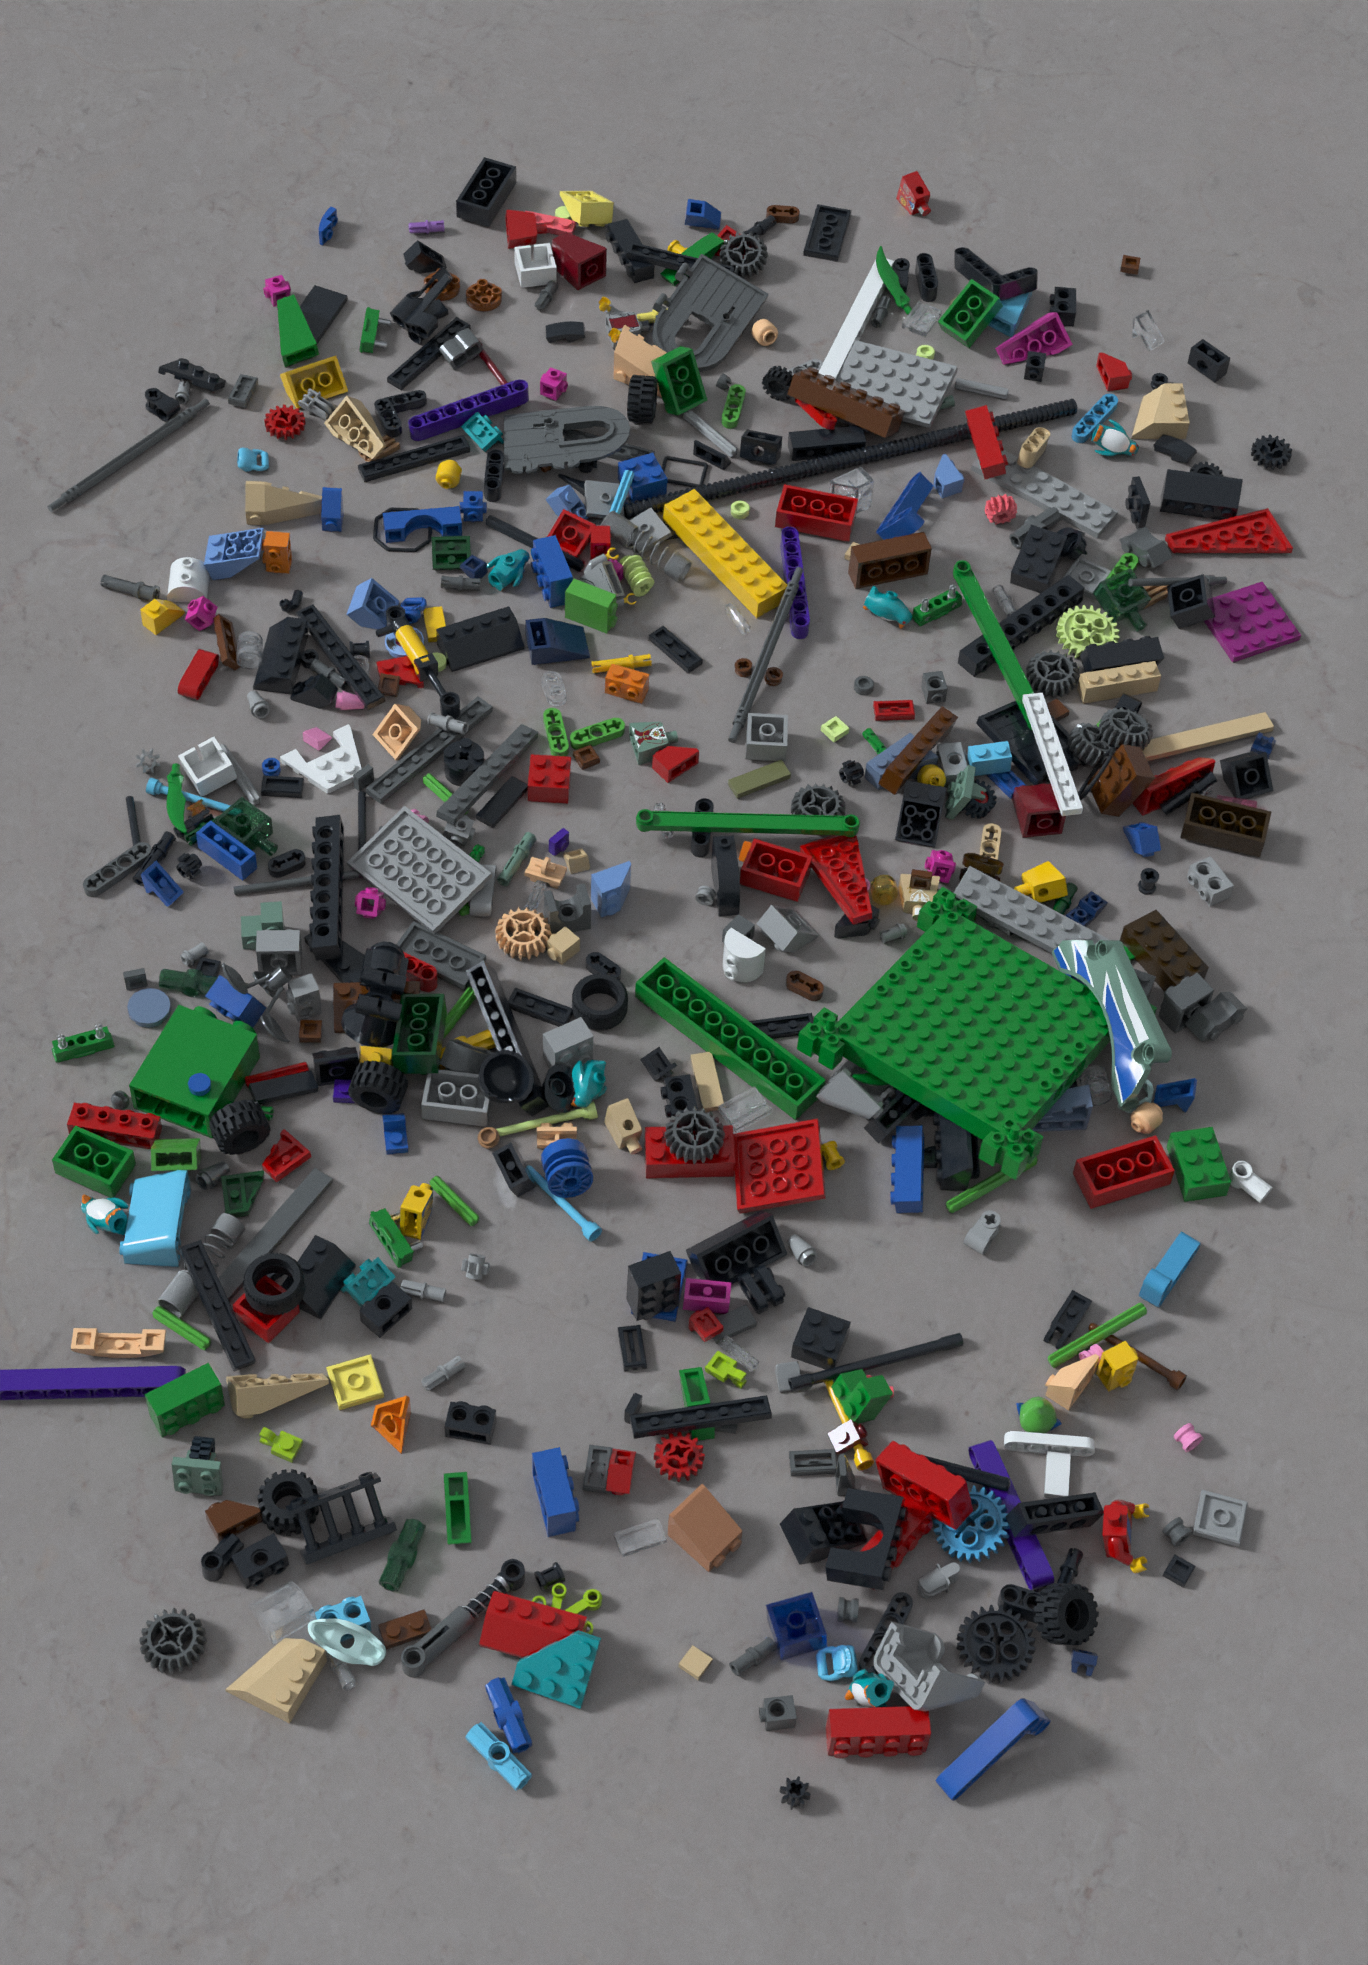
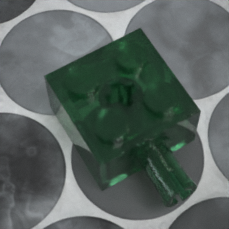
M1129 568L1101 581L1093 591V594L1103 610L1107 612V616L1113 617L1112 623H1117L1126 618L1130 620L1136 632H1139L1147 624L1138 612L1146 607L1151 598L1143 586L1130 587L1128 585L1129 579H1138L1133 570Z
M243 797L239 798L212 821L252 851L259 847L269 856H272L278 849L277 844L267 839L273 834L272 818Z

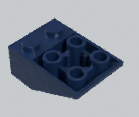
M548 618L525 620V636L532 665L590 658L584 627Z

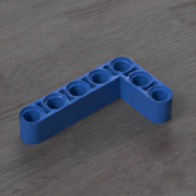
M921 472L917 473L909 481L877 529L876 533L883 540L910 535L924 524L925 520L917 511L934 485Z
M1025 1698L1018 1700L937 1777L936 1783L952 1801L956 1800L1026 1733L1034 1736L1040 1734L1050 1724L1051 1720L1035 1702Z

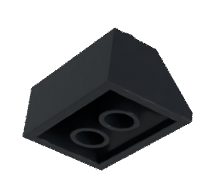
M315 1235L297 1261L303 1270L305 1279V1293L299 1303V1309L322 1319L340 1292V1289L344 1286L343 1281L352 1274L356 1264L336 1244ZM287 1276L281 1287L288 1290L294 1281Z

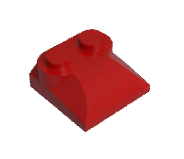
M563 509L547 537L556 535L561 549L578 558L587 543H590L591 526H596V524Z

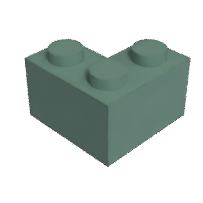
M282 901L260 903L261 915L241 916L243 949H256L257 931L268 929L285 930Z

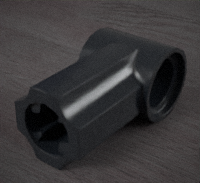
M227 1533L212 1551L202 1556V1574L206 1580L215 1582L221 1579L225 1568L232 1562L231 1556L244 1549V1544L233 1533ZM212 1564L218 1565L215 1568H208Z

